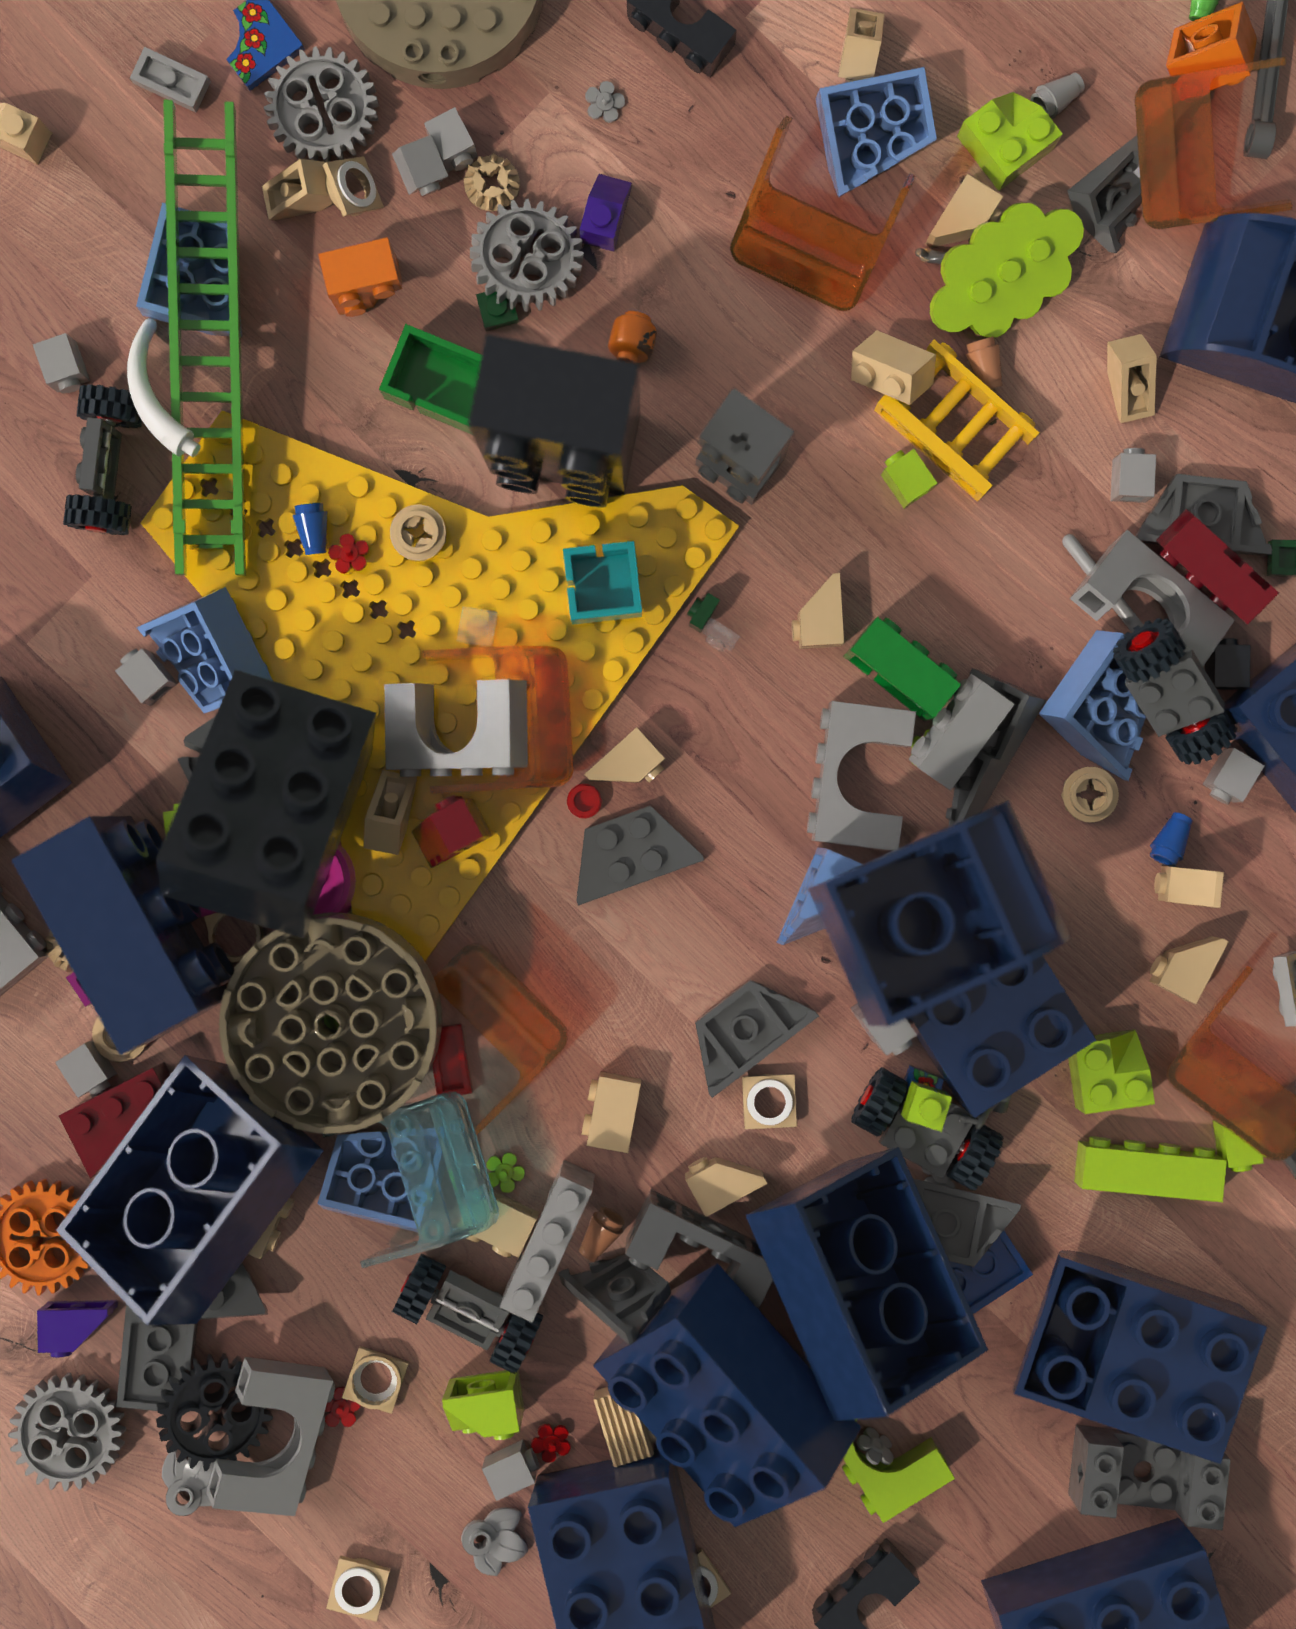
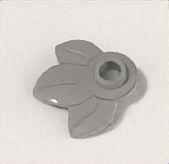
M176 1450L167 1455L162 1467V1479L168 1487L166 1504L173 1514L187 1516L195 1512L199 1506H211L206 1491L215 1462H211L208 1471H204L202 1461H198L196 1466L191 1469L186 1458L180 1463L177 1462ZM180 1491L188 1492L190 1500L187 1504H180L178 1502L177 1496Z
M510 1507L497 1508L492 1510L484 1520H473L464 1528L461 1535L463 1548L468 1554L473 1556L475 1567L481 1573L498 1576L501 1571L502 1562L510 1563L517 1561L528 1552L524 1539L514 1532L522 1515L520 1510ZM477 1536H485L482 1542L474 1543V1539Z

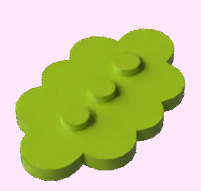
M1016 203L1009 206L1003 212L999 222H984L978 225L973 230L969 244L954 246L943 257L941 275L945 286L939 289L931 300L930 316L932 322L937 328L946 332H960L970 327L977 335L985 338L992 336L996 338L1003 335L1011 327L1014 318L1028 319L1033 317L1040 310L1044 297L1057 296L1069 285L1072 267L1068 256L1080 246L1083 239L1084 227L1081 218L1069 209H1054L1044 214L1038 206L1032 203Z

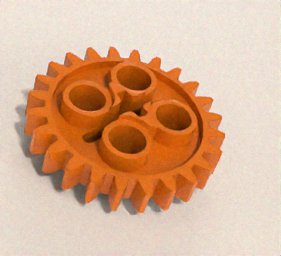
M47 1179L39 1181L37 1187L30 1180L23 1185V1189L20 1186L12 1188L10 1190L11 1196L5 1194L0 1197V1204L2 1205L0 1206V1266L2 1267L0 1279L7 1275L11 1276L10 1288L21 1282L23 1283L22 1293L24 1294L30 1291L33 1286H35L37 1295L44 1293L47 1286L49 1291L54 1294L60 1289V1284L65 1289L73 1284V1278L79 1280L85 1275L82 1268L88 1269L90 1267L63 1237H55L60 1236V1234L56 1231L59 1225L54 1221V1212H58L66 1218L81 1197L79 1196L76 1199L72 1197L74 1192L73 1186L62 1192L61 1181L59 1180L53 1183L50 1188ZM20 1212H24L29 1216V1227L20 1222ZM40 1231V1236L31 1237ZM12 1234L16 1236H24L26 1238L13 1239ZM43 1237H51L49 1240L44 1242ZM19 1247L28 1250L30 1254L29 1261H25L20 1257ZM54 1247L60 1248L64 1252V1262L55 1258L53 1253Z

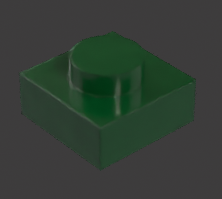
M496 291L490 295H486L485 292L476 294L486 331L519 323L516 308L510 309V299L505 298L503 302L498 304L496 303Z
M1272 539L1268 541L1272 548V554L1267 556V576L1296 577V540Z
M707 593L704 600L697 597L687 613L692 618L689 626L701 633L719 605L720 600L710 593Z

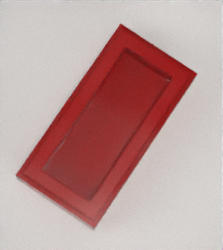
M462 1023L442 1027L438 1051L432 1064L437 1099L473 1093Z

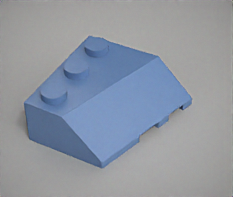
M925 67L820 88L815 100L828 171L838 198L937 140Z
M162 203L136 307L142 316L169 323L166 203ZM178 207V211H190ZM178 222L179 247L228 248L227 223ZM179 258L180 283L229 284L228 259ZM180 294L181 320L229 321V295ZM199 331L209 335L230 336V331Z
M226 587L136 627L143 637L150 635L158 645L159 649L156 653L163 662L169 660L179 672L178 681L204 714L220 707L235 670L273 681L268 672V667L262 660L252 640V636L247 630L236 608V604L230 597Z
M1096 630L1039 712V715L1080 755L1121 779L1129 781L1132 772L1129 764L1134 750L1139 751L1143 738L1139 737L1146 716L1126 687V675L1113 656V649L1118 647L1116 643L1119 640H1124L1123 635L1125 634Z
M817 847L776 943L785 945L825 929L808 888L862 864L829 849Z
M449 1125L425 1129L412 1128L402 1131H376L337 1135L317 1205L325 1210L425 1234L444 1166Z

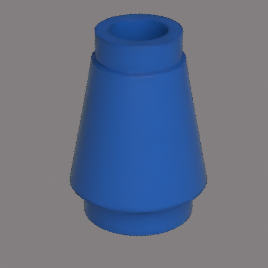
M323 503L294 506L296 515L292 516L305 550V555L326 553L328 511H324Z
M1174 812L1150 844L1152 849L1150 857L1161 864L1175 867L1178 861H1182L1193 820L1184 814Z

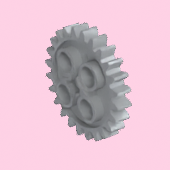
M316 46L313 48L312 57H307L303 50H299L300 61L298 62L290 56L286 57L290 67L286 70L283 67L277 66L276 69L280 79L269 78L268 80L275 91L264 92L267 101L272 103L264 106V111L267 116L271 117L267 120V124L271 130H276L273 134L278 143L284 141L283 147L287 153L295 149V155L298 160L303 159L306 154H308L309 160L315 161L318 160L319 156H322L325 162H330L331 155H336L338 160H343V152L346 150L353 156L357 155L353 145L357 142L362 146H366L367 143L363 133L374 134L375 132L373 126L368 121H378L379 119L377 112L372 109L378 107L379 102L377 97L373 96L376 89L373 82H368L370 77L367 70L359 71L360 65L357 59L348 63V58L344 51L336 59L331 47H328L325 56L320 55ZM311 78H315L323 98L324 106L334 129L332 135L328 134L325 122L319 111L318 103L309 83ZM331 79L340 80L335 88H325L327 81ZM296 92H307L306 96L302 100H292V97ZM342 112L352 113L347 121L339 122L336 120L337 116ZM312 123L319 124L318 129L314 133H304L307 125Z
M525 199L524 206L521 208L518 207L515 200H511V208L508 211L499 204L497 208L498 216L487 212V224L478 222V234H472L471 245L473 247H470V258L473 261H471L472 272H478L476 274L477 284L486 283V295L496 291V303L498 304L503 302L505 298L510 299V309L512 310L517 302L522 303L525 312H528L530 303H535L538 310H542L543 300H547L552 306H555L556 294L566 298L568 294L567 287L575 288L577 280L575 276H581L582 265L580 263H583L584 252L579 251L582 246V239L575 238L576 226L566 228L568 216L564 215L557 219V208L555 206L548 212L543 211V201H540L535 209L531 208L529 199ZM516 230H523L528 234L524 236H519L514 234L513 232ZM543 232L534 242V238L537 235V233ZM532 245H533V254H532V253H529V252H530V249H531V247H532ZM547 247L555 248L558 252L548 253L545 252L543 249ZM499 257L508 258L510 261L507 263H499L495 259ZM521 257H524V260L520 266V259ZM519 269L517 276L511 279L510 277ZM534 274L539 276L541 279L537 281L528 280L526 276Z
M67 1373L61 1382L57 1375H53L48 1380V1384L43 1380L35 1386V1390L30 1389L23 1396L25 1401H20L15 1407L19 1414H15L10 1419V1423L18 1426L8 1434V1437L18 1439V1442L10 1448V1451H21L22 1454L15 1463L19 1465L27 1462L29 1467L24 1475L28 1476L34 1471L38 1473L36 1484L38 1485L45 1478L49 1479L50 1490H53L59 1482H62L64 1491H68L73 1482L79 1490L84 1487L87 1480L94 1484L99 1479L100 1474L105 1475L110 1470L111 1466L109 1463L114 1464L120 1456L115 1450H120L125 1441L118 1437L126 1431V1427L117 1425V1422L123 1418L124 1413H114L113 1411L117 1404V1399L108 1402L106 1397L110 1389L107 1388L99 1393L97 1391L99 1383L97 1379L90 1386L85 1385L86 1377L84 1374L76 1382H73L71 1373ZM49 1405L57 1406L61 1417L53 1415L50 1412ZM83 1413L91 1415L94 1418L95 1425L87 1424L83 1419ZM40 1440H48L51 1443L52 1450L45 1449ZM74 1447L82 1449L86 1454V1459L78 1457L75 1454Z

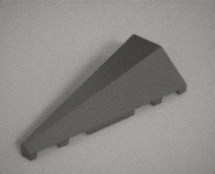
M1210 93L1201 98L1192 97L1177 102L1067 190L1073 212L1081 218L1083 227L1108 252L1117 253L1122 245L1118 242L1127 227L1135 225L1138 217L1135 215L1144 198L1152 197L1179 152L1175 148L1183 133H1190L1195 123L1192 119L1200 105L1207 104L1210 101Z
M972 668L970 674L985 682L1015 705L954 785L952 808H947L946 812L949 826L982 812L1046 701L1021 687Z

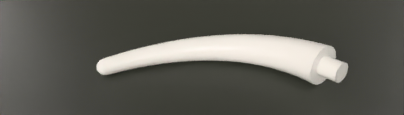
M148 318L137 331L128 356L127 379L133 404L149 431L176 456L187 453L191 457H195L200 450V445L193 441L194 433L166 412L151 388L147 375V354L151 339L157 329V323L154 319Z

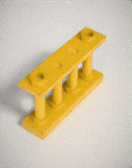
M934 339L926 349V351L936 354L934 377L943 369L957 384L926 419L921 418L919 420L909 411L911 407L908 404L884 395L879 400L874 411L978 502L993 486L988 481V474L1020 438L1028 445L1040 432L1034 428L1036 424L1027 414L1023 412L1018 414L956 359V352L949 345L943 342L939 344ZM969 392L983 407L952 442L947 441L945 443L936 435V427L965 394ZM995 415L1009 430L978 465L973 464L971 466L962 458V451Z

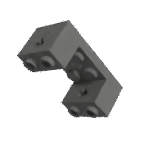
M733 388L699 435L698 444L702 448L696 458L695 465L699 467L697 472L713 484L719 481L728 488L726 493L735 501L741 504L747 501L752 505L784 461L794 431ZM729 466L732 468V470L730 471V473L728 472V467H729Z
M650 1189L626 1238L625 1255L630 1257L629 1262L643 1270H648L651 1267L658 1271L676 1232L681 1234L679 1238L685 1243L697 1248L702 1244L713 1250V1256L723 1262L730 1263L726 1273L759 1310L773 1278L757 1241Z
M1076 1425L1068 1494L1080 1514L1116 1518L1118 1504L1175 1510L1188 1527L1223 1530L1231 1459L1224 1453L1221 1464L1118 1429ZM1139 1462H1149L1151 1470L1148 1475L1144 1477L1134 1475V1468Z

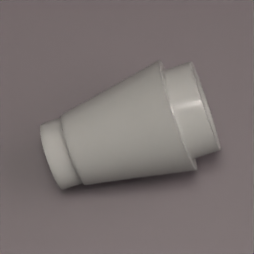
M1072 73L1071 75L1040 85L1036 88L1035 93L1032 94L1031 101L1042 106L1050 118L1054 119L1084 91V81L1079 74Z

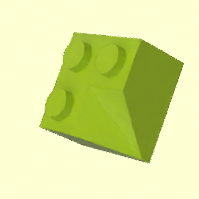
M1011 92L990 100L964 120L957 137L993 185L1000 191L1053 151L1063 133L1042 106L1015 92Z
M1136 1030L1094 1035L1095 1042L1068 1058L1075 1108L1082 1113L1092 1114L1155 1104L1150 1068Z
M503 1370L449 1379L442 1399V1405L452 1431L462 1430L466 1434L477 1432L484 1438L493 1436L495 1440L509 1439L515 1433L520 1432L524 1414V1403L519 1371L517 1370L516 1374Z

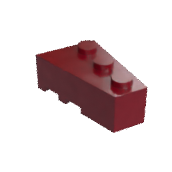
M1187 509L1156 539L1164 548L1159 554L1174 568L1179 563L1188 570L1184 575L1185 578L1199 590L1203 586L1207 587L1213 593L1209 597L1210 600L1223 611L1230 608L1247 625L1279 594L1274 587Z
M455 795L437 803L435 807L438 811L429 815L411 831L430 868L493 836L474 799Z
M164 1062L59 1115L90 1179L99 1173L170 1076Z

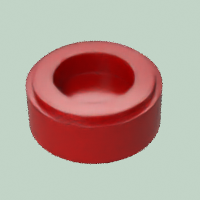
M590 784L576 785L567 796V806L570 812L579 818L593 817L599 812L602 805L600 792Z

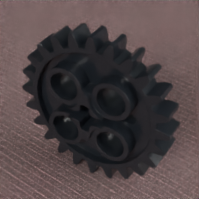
M223 1353L219 1362L215 1363L212 1355L208 1354L206 1364L201 1365L194 1358V1369L191 1371L181 1366L182 1378L179 1380L170 1376L169 1382L173 1389H162L161 1396L166 1402L158 1403L156 1406L157 1412L162 1414V1416L156 1418L157 1427L164 1428L159 1432L161 1441H168L166 1444L167 1452L171 1453L177 1450L176 1459L179 1463L188 1456V1463L191 1469L196 1466L198 1461H202L204 1471H208L211 1462H215L216 1459L237 1461L236 1455L239 1453L247 1458L250 1457L248 1446L251 1444L260 1447L261 1443L257 1434H268L267 1425L263 1422L273 1420V1416L267 1408L247 1406L244 1411L239 1413L232 1411L233 1406L239 1403L240 1400L235 1390L229 1394L228 1392L232 1387L237 1386L242 1367L240 1356H237L230 1364L228 1363L226 1353ZM218 1382L222 1384L215 1393L204 1392L206 1386L210 1383ZM221 1408L222 1412L217 1414L216 1412ZM210 1410L215 1411V1412H213V1413L209 1416V1411H210ZM195 1411L199 1413L197 1418L191 1422L181 1421L182 1416L187 1412ZM202 1430V1433L198 1437L193 1436ZM216 1431L226 1432L221 1440H209L210 1435Z

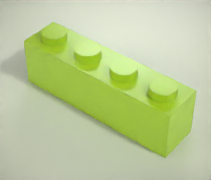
M1091 1136L1089 1137V1142L1078 1141L1074 1182L1081 1189L1223 1203L1227 1160L1215 1154V1149L1196 1146L1193 1152L1180 1151L1181 1146L1175 1144L1159 1143V1148H1148L1146 1143L1141 1141L1124 1140V1145L1111 1144V1139Z

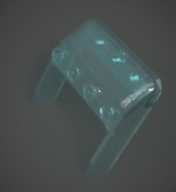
M448 1091L404 1104L378 1122L383 1124L388 1131L419 1234V1240L380 1250L360 1261L362 1268L445 1246L483 1232L497 1222L499 1208L467 1103L460 1094ZM322 1134L323 1138L336 1135V1134Z

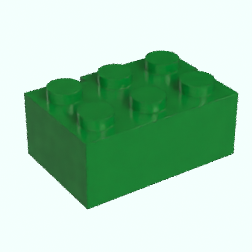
M405 324L379 391L384 399L413 411L417 407L420 414L472 434L468 423L482 355Z
M877 617L866 627L843 657L867 676L872 670L877 672L878 674L873 681L910 711H916V716L922 721L935 718L961 686L955 680L958 676L957 673L946 664L941 662L937 665L927 656L930 652L916 640L910 643L900 635L902 629L892 620L885 617L882 621Z

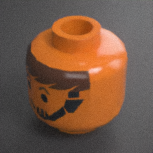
M627 311L624 315L618 316L615 319L608 341V349L617 358L616 360L637 364L650 359L657 336V330L651 322V318L639 311Z

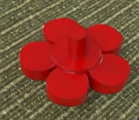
M351 534L342 535L339 541L341 546L332 545L328 551L329 557L337 561L335 564L336 570L346 574L350 571L352 564L354 570L362 571L367 565V561L363 556L369 553L368 544L363 540L355 543V539Z
M345 1387L336 1388L334 1398L330 1403L327 1402L325 1412L329 1413L325 1417V1423L329 1427H336L340 1422V1418L341 1423L345 1427H351L356 1422L354 1412L358 1411L361 1405L342 1398Z
M543 1424L537 1430L539 1437H535L531 1441V1448L534 1453L542 1452V1460L546 1463L555 1461L556 1452L561 1456H565L571 1449L570 1443L565 1440L568 1437V1430L563 1425H558L552 1430L550 1424Z

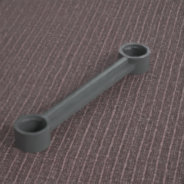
M1267 0L1252 118L1243 145L1245 157L1268 159L1274 146L1276 124L1273 122L1289 0Z

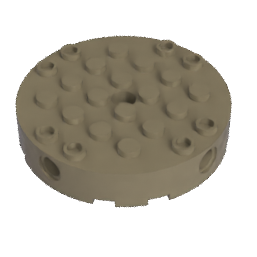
M336 0L347 30L355 44L374 65L377 64L383 70L389 72L395 79L411 85L432 89L464 87L479 82V78L495 70L499 72L521 52L520 48L536 28L543 6V0Z
M339 912L314 914L305 938L278 930L273 931L242 957L235 967V971L223 993L219 1016L220 1041L226 1064L234 1080H238L242 1088L250 1096L248 1097L249 1100L272 1118L275 1116L293 1125V1128L322 1134L352 1132L383 1120L400 1106H403L414 1094L433 1064L441 1039L442 1007L440 995L432 973L421 955L404 937L378 921L355 914ZM325 1015L332 1016L339 1023L338 1031L331 1030L325 1025Z

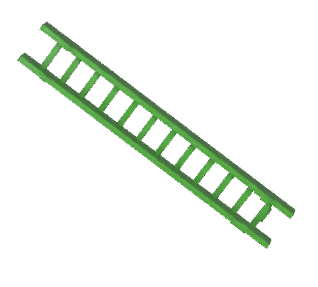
M163 99L171 416L183 425V402L231 403L232 428H187L194 433L193 438H232V464H184V454L176 456L172 453L175 574L178 576H187L186 545H199L200 549H223V545H234L235 574L237 576H246L236 109L234 102L225 101V139L176 137V107L173 100ZM177 149L225 151L226 176L177 174ZM178 186L226 187L227 212L178 211ZM178 222L227 223L228 248L179 247ZM179 258L228 259L229 284L180 283ZM180 294L229 295V321L181 320ZM181 330L230 331V357L182 356ZM182 366L230 367L231 393L183 392ZM185 474H233V500L185 499ZM185 509H233L231 534L234 535H186Z

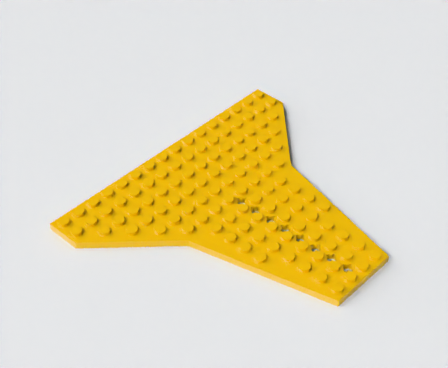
M222 410L209 428H232L231 414ZM243 419L244 500L246 501L244 505L247 510L245 514L246 576H237L235 574L234 545H223V549H200L199 545H186L187 576L185 577L202 597L226 587L230 597L236 604V608L247 630L252 636V640L262 660L267 665L268 672L273 681L376 712L372 754L341 837V845L352 860L356 876L355 892L351 901L352 913L378 921L404 937L426 962L661 634L739 529V525L683 485L608 497L607 505L604 508L570 503L488 517ZM201 438L198 442L200 445L198 454L195 457L189 455L184 464H232V438ZM185 474V499L233 500V474ZM172 478L141 521V524L175 564ZM213 479H216L217 483L215 486L219 489L216 495L210 493L207 497L204 496L203 492L205 489L203 484L206 481L211 482ZM323 503L324 511H328L326 553L305 555V550L301 543L300 548L304 551L301 556L294 554L291 558L288 557L289 549L287 545L289 542L295 543L297 540H300L292 516L296 515L294 506ZM420 504L433 508L442 517L446 526V543L442 546L438 555L426 561L408 560L395 550L390 539L392 520L400 510L410 505ZM185 509L186 535H234L231 534V520H233L231 513L233 509ZM424 519L417 529H404L414 537V547L420 538L432 539L423 530ZM273 520L272 528L275 530V533L272 536L266 534L262 538L259 535L261 531L259 528L260 523ZM351 534L355 539V543L363 540L368 544L369 553L363 556L367 561V565L362 571L354 570L352 564L350 571L346 574L336 570L335 564L337 561L329 557L328 551L332 545L341 546L339 541L342 535ZM634 541L642 617L572 625L567 588H575V586H568L566 581L563 549L595 545L597 557H604L602 544ZM325 560L330 561L331 563L328 568L332 571L331 575L328 577L322 575L320 578H317L315 575L317 573L315 565L318 562L323 563ZM355 580L358 582L356 588L360 593L357 597L350 595L347 599L343 596L345 593L343 585L346 582L351 584ZM381 601H385L387 603L385 605V610L388 612L387 616L384 618L379 615L374 619L371 616L373 614L372 604L374 602L379 604ZM410 621H413L415 623L413 630L417 632L413 638L407 636L405 639H401L400 634L402 631L399 629L401 623L408 624ZM513 679L527 681L528 767L514 768V775H492V768H483V775L461 776V769H452V776H430V769H421V776H415L417 777L413 802L407 831L399 855L364 848L365 817L382 770L400 773V770H386L384 684H434V724L437 735L449 750L458 752L471 741L476 731L478 718L477 680ZM453 795L474 799L493 836L430 868L411 831L429 815L438 811L435 805Z

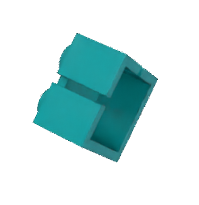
M634 541L602 544L604 557H597L595 545L563 549L566 581L568 586H575V588H567L572 625L642 617Z

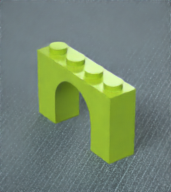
M932 1437L893 1459L889 1465H885L881 1461L877 1465L870 1463L866 1455L859 1451L854 1443H852L843 1458L846 1464L842 1468L852 1485L856 1483L860 1485L864 1492L860 1497L871 1515L877 1513L883 1523L955 1479L950 1466Z

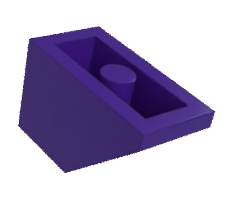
M598 174L588 196L580 226V238L583 244L615 252L632 182Z
M118 1300L48 1301L37 1310L38 1353H50V1356L55 1358L70 1356L118 1307Z

